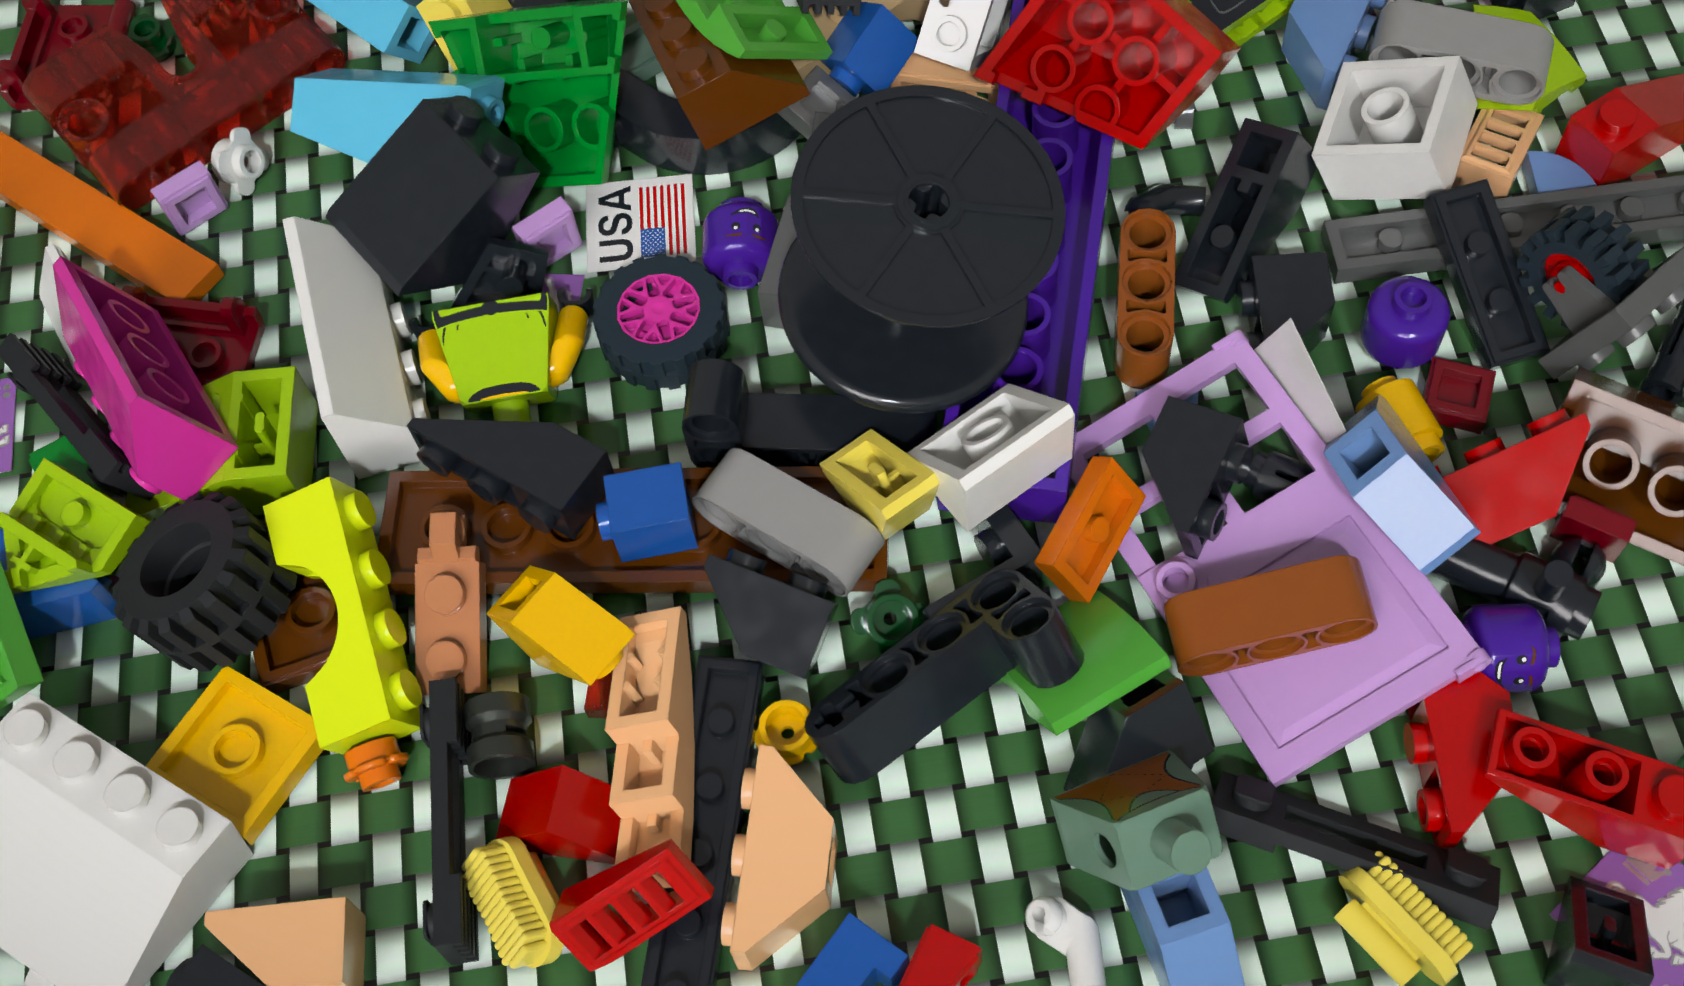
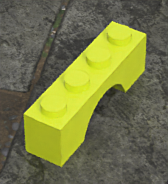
M329 476L263 506L276 565L311 579H323L330 588L337 606L338 629L333 649L321 670L305 685L319 748L345 754L350 749L372 740L395 736L396 739H400L419 731V706L422 703V692L417 679L409 671L403 648L407 638L406 630L400 616L393 609L387 586L391 582V572L386 559L378 551L372 528L376 524V514L369 498L362 491Z

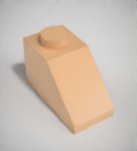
M346 896L205 911L204 926L266 986H364L366 915Z

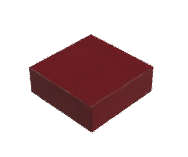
M1433 357L1428 368L1422 396L1439 425L1481 434L1487 420L1496 371Z
M1571 495L1558 515L1549 537L1563 541L1573 536H1582V540L1592 544L1595 542L1600 544L1606 554V560L1614 563L1628 545L1638 522L1634 521L1635 519L1585 498Z

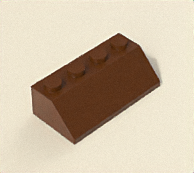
M628 0L678 102L706 151L810 95L806 84L791 59H739L726 53L709 41L692 24L676 0Z
M1578 367L1558 410L1565 408L1570 420L1585 413L1591 428L1558 513L1562 511L1571 495H1577L1631 517L1638 523L1629 543L1684 566V408Z

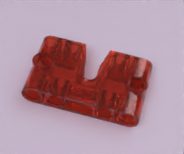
M161 0L188 59L195 66L190 73L181 76L169 74L149 51L106 23L30 72L23 84L24 96L67 144L80 165L92 173L119 206H124L129 210L140 208L155 199L150 191L152 188L199 160L204 166L210 163L214 146L221 139L230 138V132L233 128H247L252 135L290 110L293 103L295 77L329 68H344L346 62L344 52L299 6L298 0Z

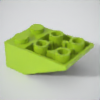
M295 366L235 371L203 385L205 392L238 448L196 494H202L206 497L210 492L222 493L226 497L231 496L239 501L253 514L262 515L264 514L263 506L312 484L318 403ZM162 491L161 494H155L150 501L127 492L125 506L151 522L154 518L158 519L168 507L177 502L181 505L185 501L165 491Z

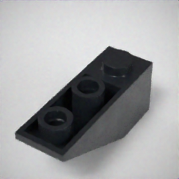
M412 418L407 424L419 448L416 455L426 467L443 477H448L451 472L467 481V485L475 494L491 504L498 505L502 500L517 508L520 516L528 524L543 533H550L552 529H555L574 540L596 511V503L603 502L606 498L603 476L615 474L607 450L554 422Z

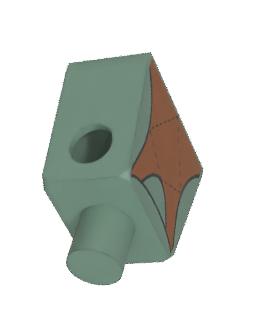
M1170 750L1050 797L1067 863L1129 891L1141 890L1179 873L1184 875L1198 874L1207 867L1210 860L1219 857L1223 850L1210 794L1205 783Z

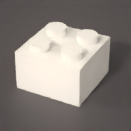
M1443 56L1343 62L1311 155L1333 200L1426 199L1430 194L1452 189L1478 105L1461 57Z

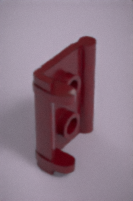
M21 0L26 14L10 60H0V95L17 110L106 109L122 57L118 44L129 34L130 22L134 18L137 8L136 4L131 0H115L114 5H52L50 0Z
M126 285L122 288V291L158 310L202 386L235 371L251 370L260 345V338H262L265 328L263 318L257 307L247 306L238 297L225 296L221 303L150 296L144 289L137 286Z

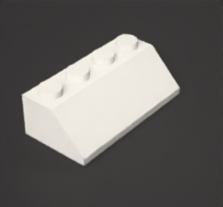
M295 216L282 219L322 421L358 480L421 462L416 455L419 448L407 424L412 418L431 419V415L424 398L416 399L414 386L423 384V379L414 351L412 349L405 350L403 338L412 336V331L403 303L401 301L394 302L393 290L334 226Z

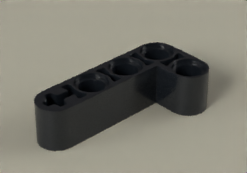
M712 358L699 360L689 367L682 431L690 460L699 468L717 467L732 448L747 451L774 467L820 466L819 464L870 429L906 453L936 433L937 411L917 414L881 411L851 401L842 395L749 393L745 373L735 363Z
M1002 569L979 580L822 699L811 709L806 717L804 728L807 735L841 781L849 784L860 783L883 770L1003 678L1009 671L1015 669L1031 685L1037 688L1056 687L1070 680L1080 670L1084 662V652L1052 598L1020 572L1013 569Z

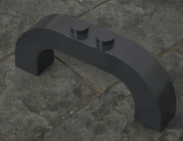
M514 0V8L585 0ZM620 68L614 147L622 146L639 158L662 169L692 175H715L735 172L752 167L775 156L801 135L783 117L775 113L706 151L677 99L659 92Z

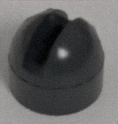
M1573 536L1558 543L1547 559L1549 563L1561 560L1571 566L1577 555L1582 556L1587 561L1580 575L1587 577V585L1595 588L1606 570V554L1600 544L1596 542L1592 544L1582 540V536Z

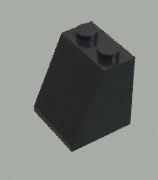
M459 95L423 99L332 204L326 218L397 296L460 285L464 283L490 237L506 239L540 171L522 154L521 147L514 140L505 136L485 116L484 109L474 100L467 96Z

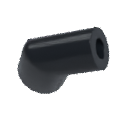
M1171 184L1156 185L1131 197L1124 211H1127L1129 215L1138 209L1150 208L1160 210L1165 214L1201 216L1205 208L1206 187Z

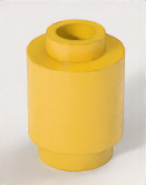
M1385 376L1369 384L1362 391L1361 397L1363 399L1356 406L1355 412L1358 413L1380 394L1389 402L1432 463L1437 460L1445 451V446L1440 440L1443 430L1414 381L1409 378L1396 379L1395 376Z

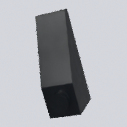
M1245 118L1175 273L1176 287L1225 304L1230 302L1236 294L1237 282L1247 279L1251 256L1266 254L1297 213L1317 166L1311 156L1313 148L1299 132Z

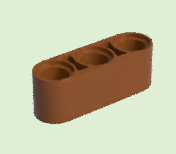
M1150 208L1138 209L1130 213L1123 220L1117 259L1113 366L1119 380L1127 386L1136 389H1144L1159 383L1167 376L1174 337L1176 230L1174 222L1167 214ZM1138 297H1147V298H1151V299H1147V300H1146V299H1141V298H1138ZM1143 347V348H1148V349H1150V350H1152V351L1143 352V351H1138V350H1136V349H1134V348Z
M1350 555L1326 557L1191 590L1176 595L1164 604V614L1178 672L1189 677L1213 675L1349 643L1370 635L1378 627V621L1361 563L1357 557Z

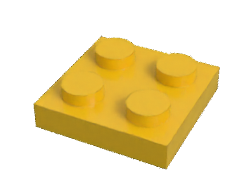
M226 666L212 680L146 764V767L232 821L244 841L253 845L323 749L319 748L313 718L310 714Z

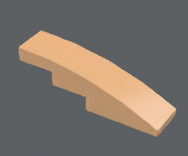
M678 606L620 617V621L635 636L622 649L623 657L613 670L605 725L606 733L617 744L609 806L621 818L615 865L669 839H672L691 860L695 775L693 687L687 616L683 608ZM659 872L652 875L663 888H671Z

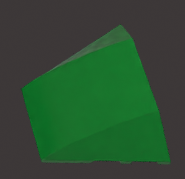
M585 0L527 6L428 22L435 38L443 37L457 66V70L453 71V74L496 75L505 79L502 96L504 116L498 129L505 136L514 140L521 147L522 154L540 171L532 188L601 185L608 182L614 151L616 104L628 0Z

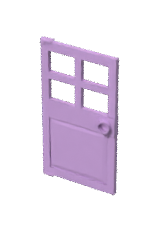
M1237 330L1211 345L1212 350L1079 431L1076 436L1071 480L1076 486L1088 465L1087 459L1152 419L1156 422L1168 396L1185 400L1236 368L1267 408L1264 412L1244 423L1249 446L1256 444L1282 428L1314 472L1244 513L1229 492L1224 502L1227 505L1226 525L1223 526L1215 541H1206L1198 560L1185 556L1184 551L1156 565L1131 527L1118 548L1119 553L1166 624L1164 604L1176 595L1331 556L1350 555L1359 559L1378 621L1377 629L1370 635L1345 644L1213 675L1201 676L1271 784L1278 787L1453 681L1457 680L1460 683L1477 672H1481L1492 662V659L1484 648L1479 647L1425 574L1417 569L1353 499L1323 453L1326 444L1250 346L1245 334L1241 330ZM1153 480L1139 487L1146 495V498L1136 516L1161 501Z

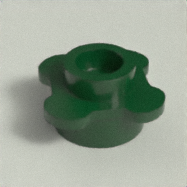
M149 14L138 15L131 20L129 34L119 42L118 49L124 57L135 55L144 64L161 63L175 52L177 44L174 37L180 34L181 26L174 18H168L163 21L151 17Z
M883 579L875 584L874 595L864 607L856 608L852 612L850 624L854 632L860 635L867 634L878 643L879 652L883 654L924 623L923 610L926 606L920 602L913 603L901 593L898 582L892 579ZM888 612H892L895 615V621L890 625L885 624L883 619L884 615Z

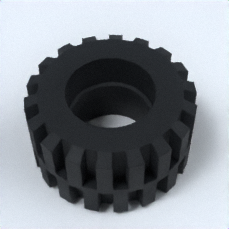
M210 492L206 497L202 494H196L188 497L181 505L178 502L165 510L161 517L158 519L154 518L145 527L143 534L138 539H135L128 548L129 554L127 558L120 563L116 573L119 581L113 586L112 599L117 601L113 608L116 618L123 622L122 626L181 667L188 670L195 668L200 672L212 671L217 664L224 668L235 663L238 655L242 653L247 656L258 647V641L265 634L269 636L277 627L276 620L280 614L286 613L291 600L288 598V595L296 588L298 576L293 571L276 565L266 523L233 497H226L218 492Z

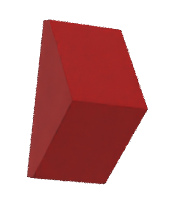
M565 765L512 778L496 839L514 836L525 844L528 852L615 865L621 818L609 806L611 784Z

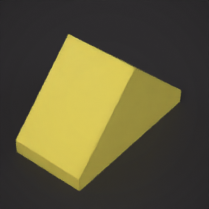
M872 429L819 464L825 476L850 509L872 523L882 534L884 541L930 510L940 484L932 470Z

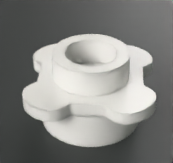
M235 127L230 132V138L221 139L214 146L211 154V166L214 174L220 181L234 184V190L237 194L250 195L255 189V180L263 171L268 169L269 155L265 149L259 148L251 140V134L247 128Z

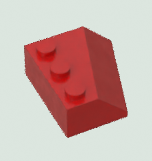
M1030 0L973 76L990 84L997 83L1020 93V97L1038 105L1045 104L1070 116H1075L1077 122L1142 150L1153 142L1205 92L1241 47L1188 0Z

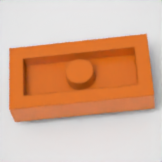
M1092 456L1034 562L1070 601L1090 603L1146 498L1142 490L1113 457Z

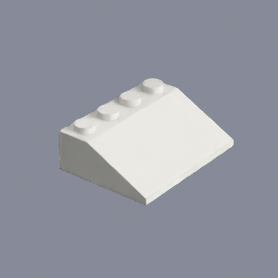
M28 692L0 721V948L54 986H144L254 854L232 821Z

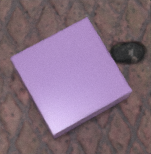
M200 160L150 190L180 236L185 235L229 207L210 172Z
M561 196L512 226L517 243L550 249L547 267L582 244L573 211Z

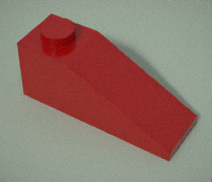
M1684 73L1617 87L1572 114L1555 154L1565 157L1582 167L1592 177L1596 185L1600 186L1620 183L1684 143Z

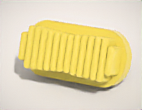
M514 836L494 839L486 846L474 848L461 866L462 870L466 871L462 878L466 879L469 896L473 898V903L477 905V910L481 912V917L485 919V925L489 926L488 933L492 934L491 940L496 942L494 947L499 950L498 956L502 958V964L504 966L509 965L510 968L515 969L522 966L536 968L553 963L560 956L564 946L550 929V920L560 898L537 853H529L525 844Z
M1381 851L1375 852L1376 856L1383 857L1378 862L1380 865H1389L1391 869H1398L1397 864L1391 863L1389 856H1384ZM1357 866L1351 870H1345L1339 876L1341 886L1352 900L1335 915L1334 919L1399 986L1406 985L1420 970L1440 986H1445L1458 974L1456 964L1472 950L1473 944L1470 941H1466L1467 935L1464 932H1460V928L1453 925V921L1446 918L1444 912H1439L1437 905H1432L1431 899L1425 898L1424 892L1418 891L1416 884H1411L1410 878H1403V875L1400 873L1393 874L1391 870L1382 871L1380 866L1372 867L1367 872Z

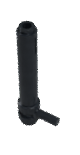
M1259 450L1252 460L1250 470L1243 481V485L1253 489V497L1266 501L1314 471L1309 464L1279 451L1272 450L1270 454ZM1472 539L1429 573V575L1495 604L1526 603L1532 605L1541 613L1546 627H1555L1559 639L1562 634L1576 640L1581 638L1602 594V591L1587 585L1588 578L1573 572L1570 564L1565 561L1555 560L1549 563L1548 560L1527 551L1519 556L1494 544H1488L1477 539Z

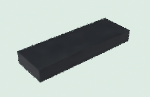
M1483 179L1430 194L1423 201V205L1482 367L1496 370L1545 355L1550 350L1535 307L1528 298L1530 295L1528 288L1521 286L1519 277L1523 274L1521 269H1517V258L1488 180Z

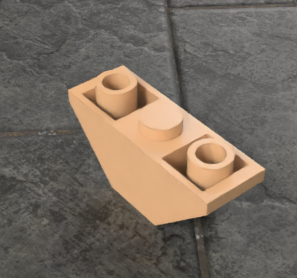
M759 745L756 768L746 767L743 774L742 809L750 810L747 834L735 835L731 857L732 876L740 877L737 903L726 902L722 917L721 944L722 946H730V953L738 970L753 971L831 907L838 848V837L834 819L773 746Z

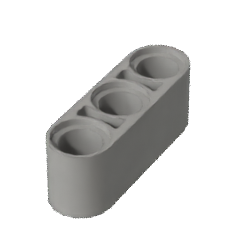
M1396 0L1385 5L1380 12L1368 58L1369 61L1460 56L1476 98L1509 105H1525L1537 101L1545 92L1554 39L1551 33L1544 27L1532 23L1415 0Z
M732 448L727 452L692 497L695 509L712 525L792 572L829 585L827 592L840 597L848 596L885 542L879 530L858 513L739 448Z

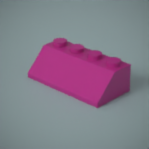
M60 256L53 264L63 337L76 360L73 363L74 368L86 379L93 392L91 397L93 404L105 415L112 428L110 432L111 439L124 451L131 464L129 469L131 477L141 487L151 493L161 494L162 491H165L186 501L188 497L195 495L238 448L236 442L158 310Z

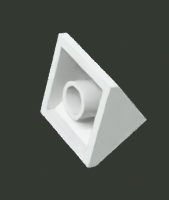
M1008 383L907 454L936 474L940 482L936 496L968 532L1072 459L1075 413L1067 402Z

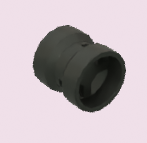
M496 691L477 695L465 703V727L473 735V742L467 748L469 774L481 779L500 780L518 777L532 771L536 766L534 742L526 734V729L532 723L530 698L518 692Z

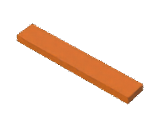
M0 131V200L153 296L200 301L225 276L219 265L213 260Z

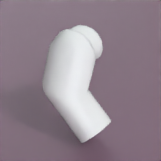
M1039 896L1033 899L1025 911L1027 927L1039 939L1067 957L1070 986H1107L1100 931L1094 919L1058 896Z

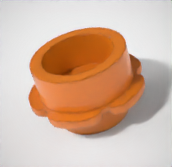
M395 736L366 742L350 749L343 755L349 771L343 775V778L347 783L360 782L363 792L386 787L402 778L399 768L407 763L409 755L406 752L401 753Z

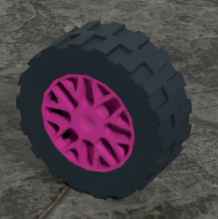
M655 254V257L644 259V257L633 260V263L626 267L621 266L614 271V276L609 281L605 280L600 287L601 293L598 298H595L593 304L595 316L592 317L593 325L605 360H608L611 370L617 376L622 375L627 383L633 386H637V384L646 386L647 390L658 391V388L678 389L681 388L680 385L687 383L689 367L694 362L702 359H718L721 354H725L728 347L726 339L727 336H730V324L723 291L720 290L716 277L709 275L706 267L699 262L695 264L688 261V257L680 255L669 257L666 254Z

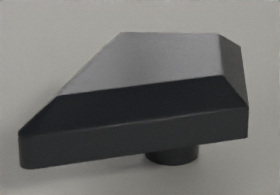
M490 237L456 294L451 308L542 293L550 249Z

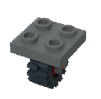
M1585 205L1578 211L1575 206L1565 209L1529 237L1519 250L1523 255L1517 259V269L1526 271L1519 277L1521 286H1532L1534 292L1528 296L1532 304L1536 305L1542 301L1548 306L1542 314L1550 320L1559 314L1562 318L1561 326L1569 328L1571 331L1538 360L1549 375L1555 380L1576 365L1590 371L1616 350L1612 344L1613 341L1617 340L1625 348L1648 332L1657 323L1651 314L1654 309L1661 315L1684 299V247L1651 269L1649 259L1636 257L1645 248L1640 239L1631 243L1627 240L1625 236L1632 229L1625 222L1618 228H1615L1611 225L1614 214L1604 210L1595 218V208Z

